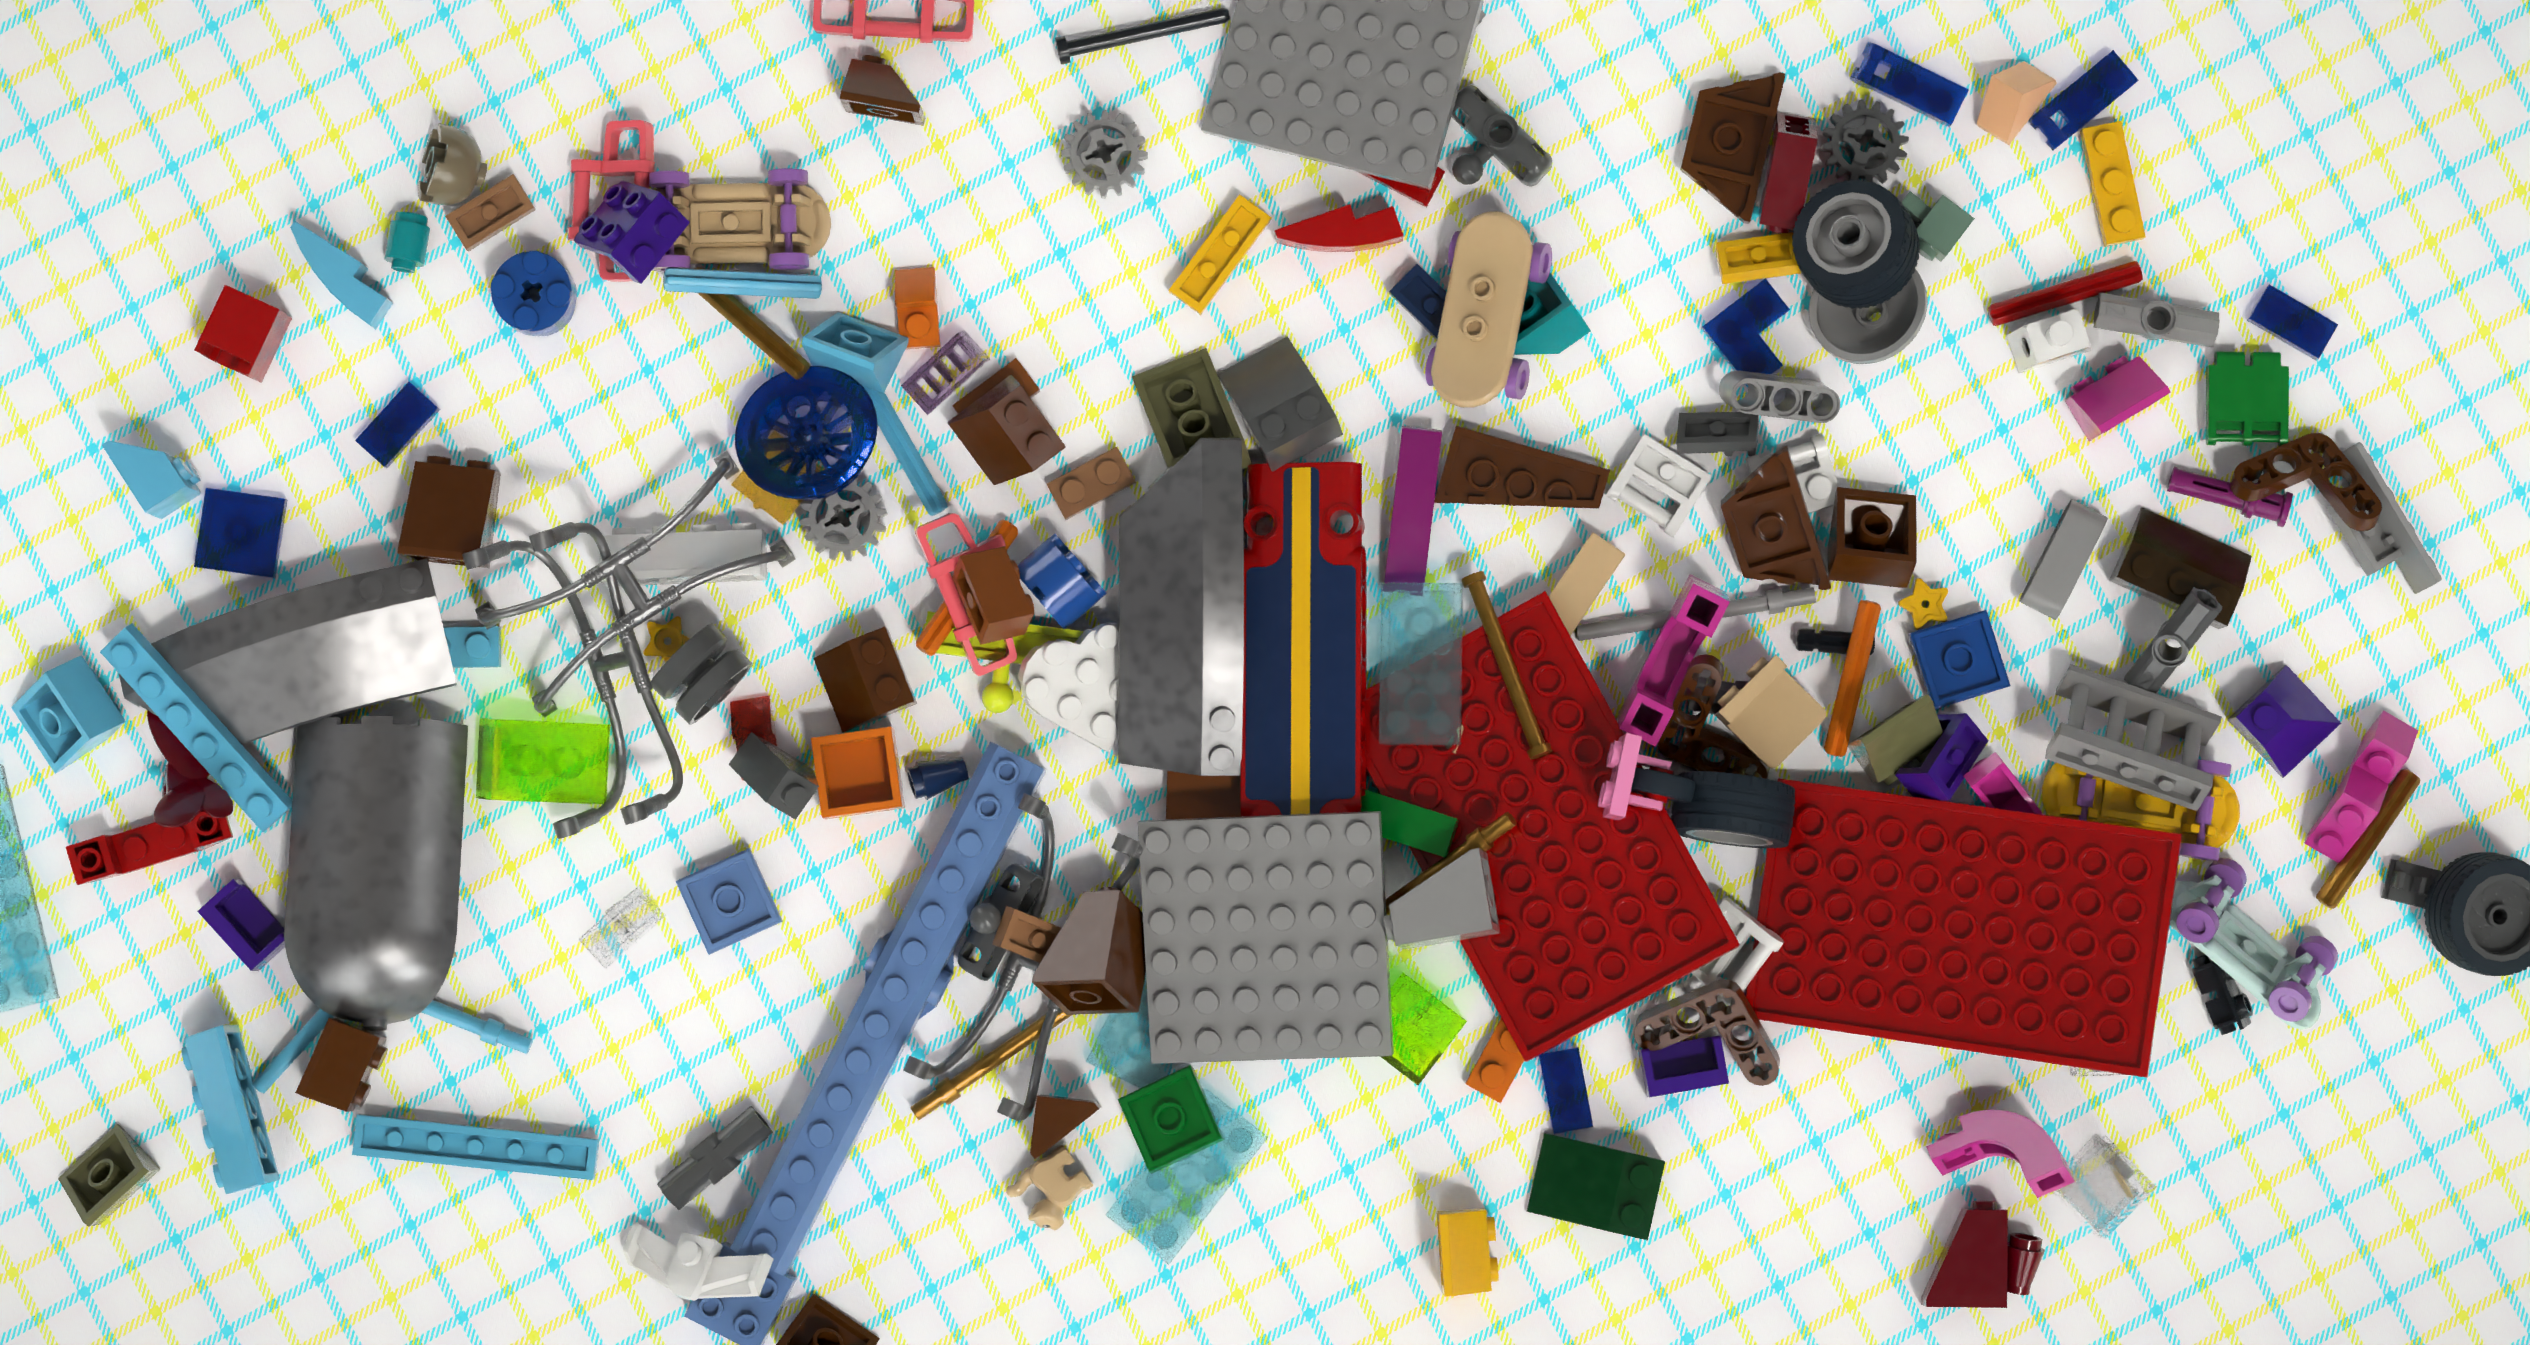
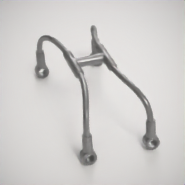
M728 451L713 459L717 465L715 471L692 498L665 524L646 538L640 537V539H637L581 575V579L553 593L511 607L495 610L492 604L487 601L475 609L478 621L488 630L501 622V619L527 613L558 602L586 587L591 588L612 574H614L635 609L613 622L611 628L598 636L576 655L547 689L531 697L535 710L541 713L544 718L558 710L552 698L590 656L617 635L621 637L626 632H629L664 610V608L680 600L682 594L708 581L745 568L778 561L783 568L796 560L790 548L782 539L770 547L772 552L718 566L692 577L676 587L672 585L651 599L647 597L627 566L650 551L652 545L676 528L704 500L723 476L727 480L740 472Z
M568 522L530 535V542L519 540L507 542L501 540L464 553L462 556L466 568L469 570L505 557L511 551H525L540 559L553 573L560 586L564 588L571 584L557 562L543 549L574 538L578 533H587L597 544L602 561L610 557L611 553L603 534L594 525L583 522ZM614 574L606 579L616 620L626 614L618 581ZM575 593L567 597L579 624L581 630L579 636L583 648H585L597 637L595 630L590 628L581 602ZM634 629L619 637L623 651L603 656L601 649H598L587 659L601 701L605 702L612 726L617 761L614 788L608 800L598 809L591 808L552 823L558 839L577 834L582 829L598 823L603 816L607 815L616 806L624 789L627 771L626 747L622 724L614 700L617 696L608 671L629 666L637 692L641 693L646 708L667 753L673 774L672 787L666 794L659 793L620 809L625 825L644 820L649 815L667 808L668 804L675 800L681 792L683 771L680 759L651 692L653 686L649 674H647L648 671L646 670Z
M1024 793L1018 809L1042 819L1044 825L1045 849L1041 876L1045 879L1030 914L1040 918L1053 869L1055 850L1054 825L1046 802ZM1117 833L1111 848L1131 857L1129 863L1112 886L1122 890L1140 863L1139 857L1143 849L1140 842ZM1011 952L997 983L999 988L991 1004L965 1041L948 1058L936 1066L909 1055L903 1071L923 1080H928L954 1066L985 1032L1003 1003L1007 992L1012 991L1022 966L1036 971L1040 963ZM1051 1000L1047 1004L1049 1009L1040 1032L1025 1103L1023 1105L1003 1097L997 1110L998 1113L1016 1121L1025 1120L1034 1108L1049 1037L1057 1014L1062 1012Z

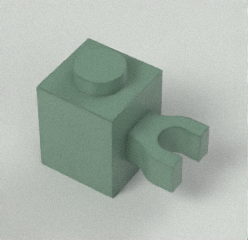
M1911 191L1901 202L1911 218L1919 223V226L1916 228L1920 242L1919 254L1930 261L1936 258L1942 262L1975 219L1944 195L1937 200L1932 208Z

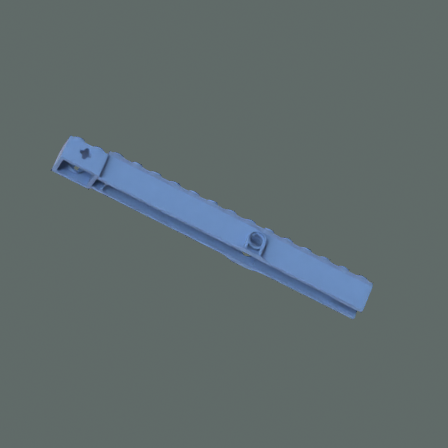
M990 741L895 928L885 936L880 937L872 949L863 969L865 970V986L732 1244L727 1241L721 1243L723 1247L719 1257L766 1253L774 1258L760 1296L698 1298L690 1303L684 1317L739 1345H764L798 1279L789 1274L918 1020L937 1007L954 974V950L970 921L971 910L981 900L1025 814L1024 811L1018 809L1023 794L1034 796L1046 773L1044 768Z

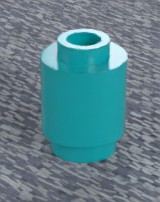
M396 212L395 220L390 222L384 257L387 262L392 263L391 269L404 273H415L416 267H424L430 228L427 226L428 218L426 216L412 212Z

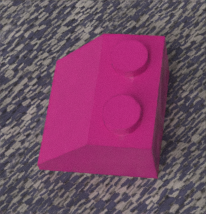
M2124 355L2104 367L2108 373L2106 376L2096 382L2089 376L2070 388L2074 395L2066 399L2065 403L2089 442L2171 393L2168 386L2140 356L2128 361Z

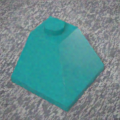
M1551 273L1545 283L1530 282L1528 280L1514 355L1560 354L1591 332Z

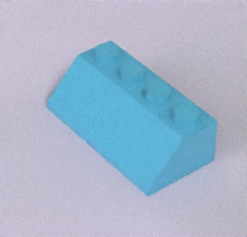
M239 1024L221 1025L185 1037L186 1047L181 1049L182 1058L188 1071L193 1070L197 1086L192 1087V1095L197 1109H203L207 1125L202 1126V1131L208 1149L213 1148L218 1164L213 1165V1173L218 1187H224L225 1193L231 1194L280 1180L257 1091L252 1084L254 1080Z

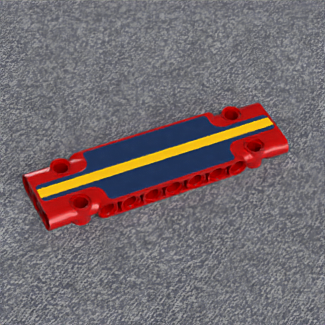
M1357 462L1286 463L1273 472L1267 463L1251 464L1247 467V514L1244 518L1247 548H1244L1241 817L1361 812V797L1365 795L1367 666V559L1365 547L1362 546V535L1365 530V523L1362 518V464ZM1342 515H1352V528L1346 533H1337L1335 530L1337 519ZM1266 516L1272 517L1274 525L1271 532L1266 535H1258L1256 532L1258 521Z

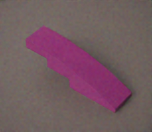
M1402 426L1383 592L1423 597L1442 430Z

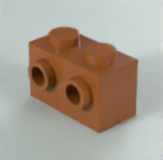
M1005 546L960 556L952 579L980 645L1025 635L1029 623L1034 616V604L1031 596L1024 593L1020 583L1019 568L1014 560H1010Z

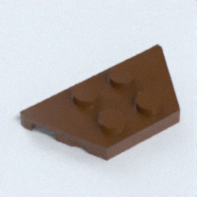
M1781 72L1751 81L1748 79L1735 82L1729 86H1718L1700 90L1680 170L1741 222L1749 224L1751 221L1786 76L1785 73Z
M1788 445L1777 450L1720 500L1721 509L1744 578L1762 581L1773 579L1778 583L1788 585L1800 582L1818 585L1820 590L1831 589V581L1828 580L1827 568Z

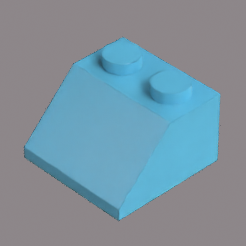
M109 440L102 444V447L145 513L162 520L202 494L196 485L201 479L188 460L184 462L180 456L175 458L162 451Z
M82 655L45 672L11 707L55 774L108 740L126 722L117 704L111 700L99 682L95 671L89 667Z

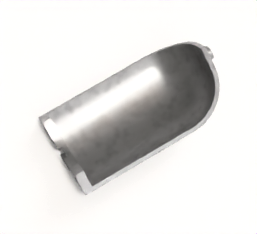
M362 716L361 724H341L340 718L330 717L297 726L284 927L287 959L298 985L316 1006L337 1018L363 1023L362 1028L365 1030H387V1024L405 1021L421 1013L435 998L448 974L457 936L468 740L467 725L424 718L418 720V726L393 724V716Z

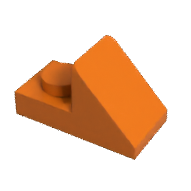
M935 267L895 270V305L898 314V328L900 335L909 338L906 350L941 347Z

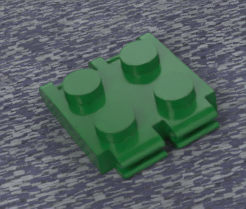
M2216 351L2214 353V365L2206 366V445L2215 446L2216 442H2242V446H2251L2252 442L2278 443L2279 447L2288 443L2289 366H2281V353L2252 352L2250 353V366L2245 365V352ZM2216 430L2241 431V434H2216ZM2252 431L2277 432V435L2252 434Z

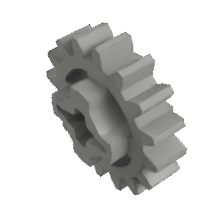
M1103 110L1101 119L1095 120L1091 112L1087 113L1088 124L1083 126L1080 122L1075 121L1073 126L1077 132L1076 135L1065 134L1064 140L1071 145V148L1061 150V157L1071 159V162L1063 166L1065 173H1076L1072 179L1073 186L1076 187L1084 182L1086 184L1085 194L1088 196L1096 188L1099 189L1102 199H1106L1108 189H1114V192L1119 197L1122 195L1121 185L1126 183L1131 188H1134L1136 183L1132 175L1134 173L1144 175L1145 168L1138 164V161L1148 159V152L1138 150V147L1146 143L1145 137L1133 136L1137 130V124L1133 122L1125 127L1123 125L1124 114L1119 113L1115 120H1110L1108 111ZM1103 129L1116 131L1123 137L1114 139L1105 135ZM1089 134L1091 142L1087 151L1081 152V155H1078L1081 142ZM1101 146H1105L1107 151H1115L1110 154L1111 161L1108 163H1104L1102 158H1094L1099 155L1098 148ZM1131 154L1128 167L1120 175L1118 167L1122 158ZM1095 170L1105 175L1106 180L1095 179L1084 171Z
M836 474L835 484L830 485L824 478L821 479L820 483L823 490L819 493L812 489L808 491L809 495L814 499L812 504H801V508L809 513V517L801 519L800 525L811 528V531L804 536L807 541L817 539L819 542L816 544L815 551L820 554L826 548L830 549L829 558L834 561L838 557L839 552L844 553V557L848 562L852 561L853 551L856 550L863 557L867 556L865 545L870 543L878 546L880 543L874 536L875 532H886L887 529L886 526L878 522L879 518L888 515L886 509H877L876 507L883 500L881 494L870 496L869 493L873 485L867 482L862 487H859L856 475H852L849 482L844 483L842 476ZM838 492H852L862 498L851 502L841 499ZM825 500L828 504L826 516L817 523L819 508ZM841 508L847 513L854 511V514L849 517L851 524L848 527H844L841 523L834 525V521L838 519L837 511ZM870 512L869 527L862 536L859 530L862 518ZM836 533L846 536L849 543L837 544L825 537Z

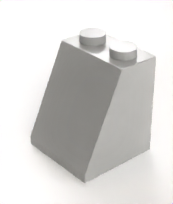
M1480 848L1469 850L1389 905L1390 915L1384 916L1388 940L1392 939L1395 945L1402 949L1500 934L1487 853Z

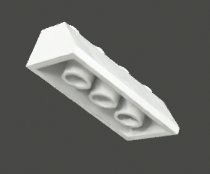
M733 523L732 530L716 531L715 524L692 525V532L676 533V528H674L660 541L652 545L650 551L627 566L640 585L681 584L718 566L767 553L766 532L763 529H756V523ZM661 526L652 527V533L655 532ZM621 527L612 528V535L603 536L612 556L637 539H640V537L646 538L650 534H636V528ZM599 554V563H601V562H602V558H601V555ZM767 563L735 571L706 583L768 580ZM607 579L602 580L601 583L608 587Z

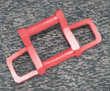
M814 0L813 28L818 34L852 36L853 39L865 40L866 36L916 38L920 39V43H933V41L969 42L973 38L974 0H947L964 3L967 6L966 25L962 32L934 31L936 0H922L921 23L867 20L868 0H854L852 27L823 24L821 22L823 0Z
M643 120L610 121L606 125L603 161L589 159L571 160L570 172L574 173L572 227H568L569 241H574L581 223L589 215L590 175L608 177L634 176V184L650 189L649 173L655 170L654 127L651 123ZM625 130H639L640 160H617L621 132ZM599 254V274L603 280L611 282L632 281L624 272L615 273L614 262L608 256Z
M948 513L918 526L915 529V535L929 565L926 567L930 578H935L956 627L953 633L957 642H961L973 673L982 676L1013 663L1017 659L1013 637L1004 639L1006 646L1005 656L981 666L978 663L969 638L976 636V633L950 572L955 570L960 556L1006 546L1002 534L975 544L960 516L955 513ZM952 522L968 549L937 562L926 535L930 530Z

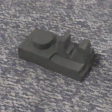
M1742 412L1679 413L1676 441L1678 454L1724 452L1725 456L1732 457L1733 451H1747L1748 456H1754L1758 444L1759 415Z
M2390 859L2381 898L2424 909L2426 906L2425 900L2428 896L2427 893L2440 870Z

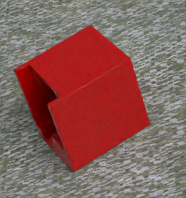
M224 285L194 351L220 365L262 383L292 318L276 307Z

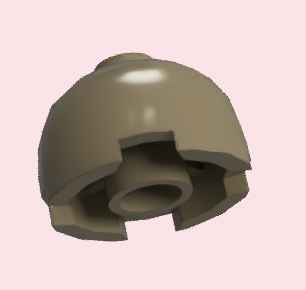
M438 123L437 129L431 131L422 159V163L426 164L425 177L427 182H418L419 200L448 206L467 199L475 186L482 187L487 173V164L481 162V150L476 140L466 131Z

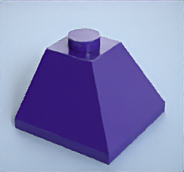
M2284 665L2227 719L2282 778L2293 770L2341 724L2335 715L2287 665Z

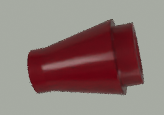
M2024 1233L2010 1234L2008 1242L2007 1292L2017 1295L2030 1294L2032 1282L2045 1252V1249L2041 1248L2043 1239Z

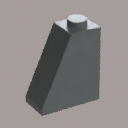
M753 732L749 734L728 764L766 803L795 820L819 788L814 770L809 765Z

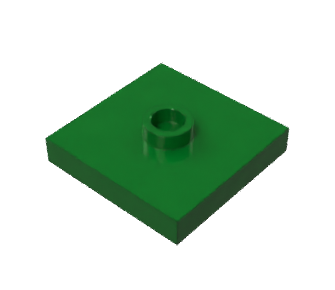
M1191 1065L1118 1099L1146 1167L1151 1174L1225 1140L1197 1074Z

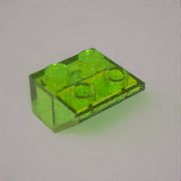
M1401 972L1390 987L1394 1054L1392 1056L1380 1057L1416 1085H1419L1467 1021L1404 972Z

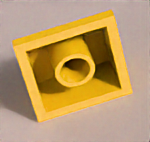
M1485 1208L1436 1211L1443 1295L1448 1297L1492 1291L1491 1282L1499 1281L1497 1257L1489 1256L1488 1241H1496L1494 1217H1487Z

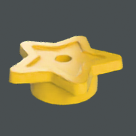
M1917 578L1913 594L1898 601V605L1909 611L1912 615L1915 630H1919L1929 620L1946 622L1948 620L1942 606L1948 594V589H1931L1921 578ZM1924 600L1929 602L1928 608L1922 606Z
M676 616L664 625L649 621L647 628L651 638L643 654L645 656H661L667 662L690 639L682 634L681 617ZM667 637L671 638V644L669 645L664 643V639Z

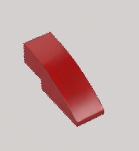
M1349 204L1274 230L1277 244L1318 252H1357L1378 249L1403 242L1404 238L1393 206L1355 219Z

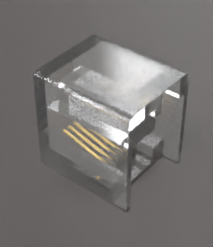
M2095 1134L2067 1162L2075 1182L2052 1193L2096 1237L2106 1239L2157 1186L2106 1135L2100 1138Z

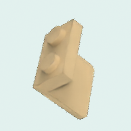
M1777 655L1773 656L1769 661L1762 656L1746 672L1751 679L1740 690L1733 685L1717 701L1722 708L1715 714L1757 758L1771 769L1778 767L1826 718L1825 709L1784 670L1787 665Z

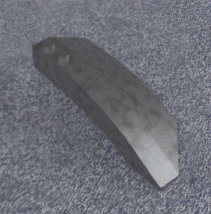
M1200 438L1189 448V452L1173 467L1170 466L1148 487V491L1132 506L1129 505L1119 515L1118 763L1199 776H1241L1244 671L1241 438Z
M427 559L352 575L272 597L189 626L151 643L242 745L333 715L457 685ZM119 674L124 699L155 714Z

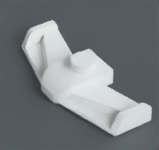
M637 1222L632 1224L623 1246V1253L628 1265L670 1289L675 1296L696 1301L698 1298L760 1296L774 1258L766 1253L719 1257L723 1247L722 1244L714 1239L682 1232L678 1245L675 1246Z

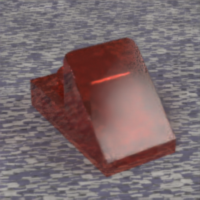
M770 695L730 702L732 739L736 742L737 751L751 732L778 747Z

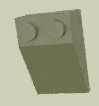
M1207 348L1132 376L1167 469L1180 461L1189 452V448L1200 438H1241L1242 469L1252 464L1244 438Z
M1926 694L1912 700L1848 744V748L1873 785L1884 781L1889 786L1898 780L1895 774L1899 768H1904L1903 766L1917 758L1920 764L1925 761L1943 733L1931 697Z

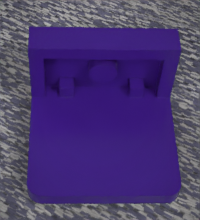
M621 181L607 190L601 205L593 215L588 216L581 223L574 242L581 248L608 256L633 282L642 284L690 222L660 192Z

